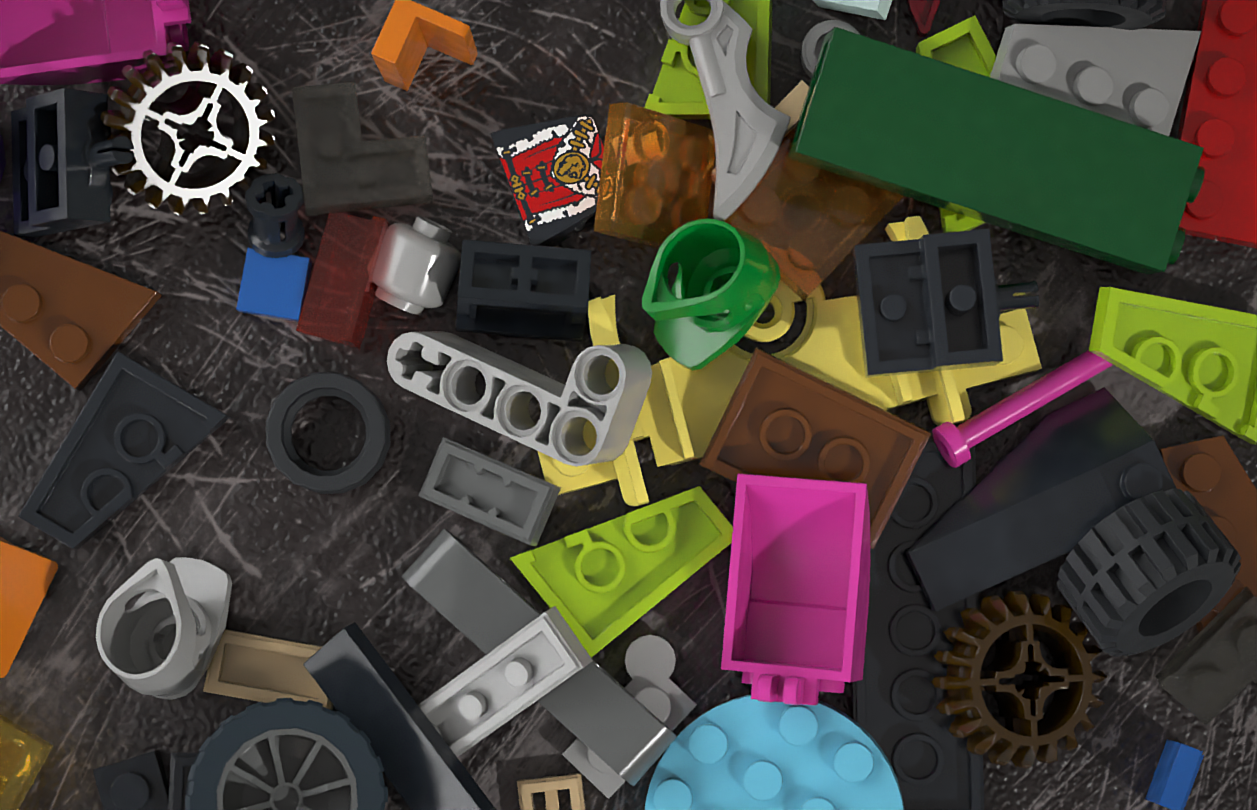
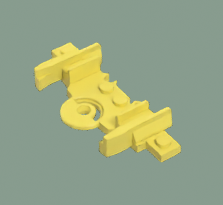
M920 216L907 217L904 222L889 223L885 228L891 241L920 239L923 235L929 234ZM766 248L778 263L781 276L778 288L769 302L774 308L775 315L768 323L760 324L755 322L744 337L760 343L779 339L788 331L795 315L794 303L806 300V320L800 336L788 348L771 355L884 410L927 400L931 418L937 426L944 422H951L955 425L968 420L972 413L966 391L967 388L990 384L1042 369L1026 309H1018L1000 314L999 325L1003 361L996 366L865 378L857 295L826 300L818 278L808 265L788 252ZM615 294L604 299L598 297L588 301V317L593 346L620 344L616 328ZM733 345L702 369L694 371L684 368L671 357L651 365L652 378L650 387L628 446L623 454L614 461L576 467L562 463L538 451L545 481L561 487L558 494L561 495L618 480L622 497L626 504L630 506L648 504L649 499L634 442L650 438L657 467L673 466L702 458L753 354ZM610 359L606 365L605 378L609 387L614 390L619 382L620 374L618 366L614 360ZM588 420L583 428V438L587 447L592 450L596 444L597 434L592 422Z

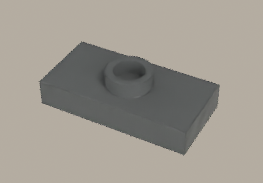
M443 437L418 496L528 545L537 546L561 487Z

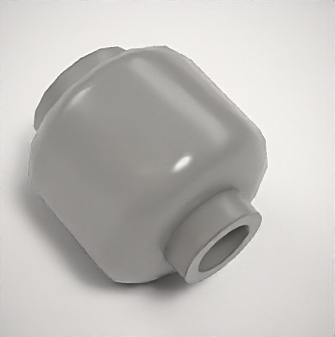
M417 216L413 226L406 223L390 225L369 269L371 280L378 286L375 295L401 310L416 315H421L424 308L440 307L450 291L461 264L460 251L448 242L452 231L422 216Z

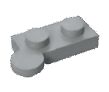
M655 635L641 636L633 641L626 651V670L632 680L624 688L673 731L697 704L669 679L674 671L676 658L674 650L668 641ZM578 738L562 753L608 799L625 782L621 776Z

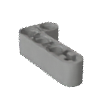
M444 331L401 334L391 344L387 356L388 371L391 377L404 389L562 463L576 467L614 461L623 454L630 441L652 378L650 361L645 353L637 347L627 344L597 345L586 348L577 356L573 363L566 385L455 334ZM610 359L614 360L620 374L619 382L614 390L609 387L605 378L606 365ZM433 364L447 365L444 370H433ZM479 371L483 374L486 382V390L482 398L478 395L475 387L476 376ZM533 395L539 401L541 408L540 419L537 424L531 419L528 410L529 401ZM587 420L592 422L597 434L596 444L592 450L587 447L583 438V428Z

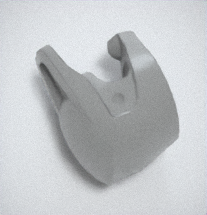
M175 557L170 562L155 558L147 562L107 599L100 612L96 628V641L104 662L123 682L141 694L168 700L186 696L197 686L208 669L226 628L232 589L230 575L223 569L200 559ZM145 592L137 600L133 608L125 611V604L132 597Z

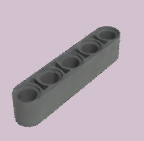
M445 528L402 575V578L486 655L541 615L534 606ZM594 660L537 700L580 741L632 786H635L677 737L672 730Z

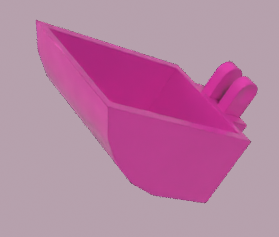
M0 0V84L35 86L73 85L124 80L127 78L123 75L122 70L127 65L134 67L139 73L143 74L148 70L143 61L144 51L152 50L164 63L167 61L166 49L168 43L177 42L184 51L189 50V37L186 23H191L189 0Z
M737 474L721 669L742 671L741 683L752 684L751 699L761 702H784V704L791 705L805 704L816 706L818 705L819 691L844 693L845 682L863 680L870 587V512L867 484Z

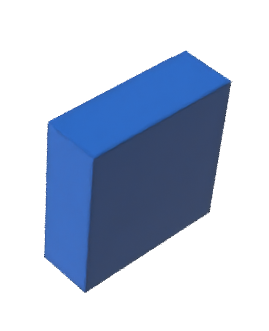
M247 248L236 310L242 313L302 323L313 261L310 258L295 255L282 258L264 257L255 252L253 248Z
M1167 739L1145 800L1171 810H1184L1204 757L1202 755L1203 751Z

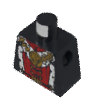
M592 114L572 116L490 133L531 245L554 247L623 206V196L616 177L650 165L646 149L637 129L602 142Z

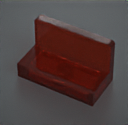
M330 210L296 328L299 334L360 350L375 292L378 287L373 282V273L382 241L390 226L387 219L373 215L372 220Z

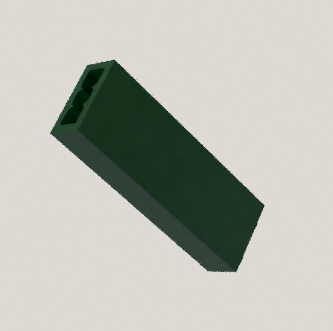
M834 27L825 35L787 155L789 159L1143 274L1165 272L1167 264H1174L1179 257L1185 240V229L1179 227L1186 203H1193L1198 196L1205 174L1204 167L1199 166L1203 147L838 27Z

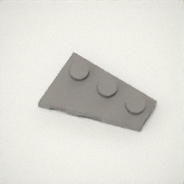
M1013 24L1005 28L990 78L1169 136L1201 31L1137 29L1132 31L1108 27Z

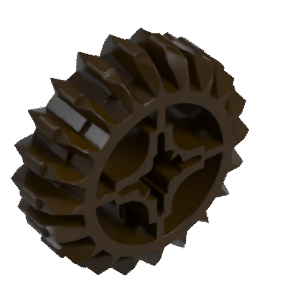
M196 41L190 48L186 58L182 46L177 42H170L166 49V62L163 63L152 50H147L143 53V61L148 70L143 74L130 65L123 67V75L132 83L127 92L116 86L108 88V96L121 105L120 110L101 112L100 120L105 125L118 129L109 133L106 140L114 139L117 136L128 137L132 141L134 149L123 152L135 153L133 160L128 164L110 166V169L117 176L128 174L124 187L132 195L145 191L144 200L154 209L160 207L167 200L169 209L176 215H182L187 209L191 198L194 208L200 214H208L211 206L210 196L215 195L223 205L227 206L232 205L233 195L229 190L230 186L236 183L242 189L248 190L252 181L245 175V172L249 166L257 170L267 169V161L257 154L256 150L257 147H269L275 144L273 135L259 129V127L269 124L275 119L274 111L267 106L258 105L268 94L266 88L260 83L249 84L253 70L245 63L232 67L233 55L228 51L220 48L210 58L208 46L203 42ZM198 81L196 87L189 85L185 94L175 102L164 103L155 100L161 93L176 84ZM222 89H224L229 97L233 108L234 128L231 138L220 132L216 125V117L221 107L216 101ZM166 118L179 124L182 122L186 124L196 122L199 128L211 138H206L197 133L195 135L184 133L181 136L177 132L178 130ZM144 119L152 122L161 130L162 138L157 149L161 157L155 169L148 164L142 149L141 129ZM214 155L219 157L212 165L199 172L180 175L181 171L188 173L195 160L202 156Z
M1009 591L1005 595L1004 600L999 596L984 597L981 600V611L977 608H966L960 612L965 629L949 627L944 631L947 639L954 645L952 651L939 650L933 655L940 664L947 665V675L934 677L931 683L935 688L947 689L949 697L943 699L936 706V709L941 714H957L948 731L954 737L964 738L968 736L966 749L970 753L983 755L988 752V760L992 764L1006 766L1011 760L1015 767L1030 768L1034 765L1035 759L1042 763L1057 761L1058 748L1072 751L1074 748L1079 747L1073 729L1088 732L1090 729L1095 728L1085 712L1087 707L1099 708L1105 704L1101 697L1092 694L1093 683L1102 682L1108 676L1103 671L1091 669L1090 661L1096 659L1103 650L1098 648L1097 645L1082 644L1089 631L1083 622L1070 623L1073 609L1066 605H1054L1051 607V599L1044 594H1032L1027 599L1023 591ZM1033 633L1048 647L1056 668L1048 665L1043 659L1040 641H1034ZM1001 635L1002 640L996 641L995 657L988 666L981 669L988 649ZM1023 673L1039 676L1037 680L1023 681V684L1018 685L999 683V679L1014 678L1015 674ZM981 691L989 692L997 701L999 716L1005 717V728L988 711ZM1055 691L1052 703L1043 715L1044 702L1048 695Z

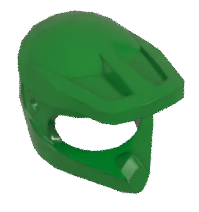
M698 219L679 227L659 247L642 297V308L656 321L653 333L665 352L684 368L693 371L702 369L739 342L765 311L779 285L781 278L779 265L759 239L726 222L716 219ZM678 262V276L675 279L672 290H670L667 279L668 271L671 264Z

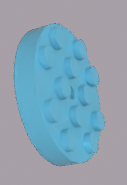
M750 694L729 700L707 711L689 724L664 752L655 769L646 797L645 810H904L897 777L885 753L874 738L846 713L818 700V705L816 706L805 704L791 705L784 704V702H761L751 699Z

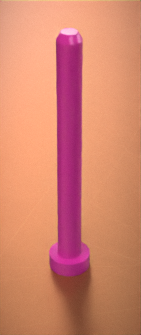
M1087 350L962 424L955 426L951 422H944L932 429L934 442L947 463L956 468L971 459L969 449L1106 370L1113 364Z

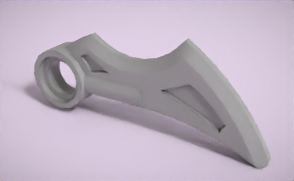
M661 0V16L667 32L678 43L690 46L708 106L716 152L713 217L724 222L747 199L764 177L782 144L791 117L768 105L752 86L747 72L746 56L753 29L737 12L723 0H706L711 6L708 18L698 25L689 26L682 24L675 16L677 6L682 0Z

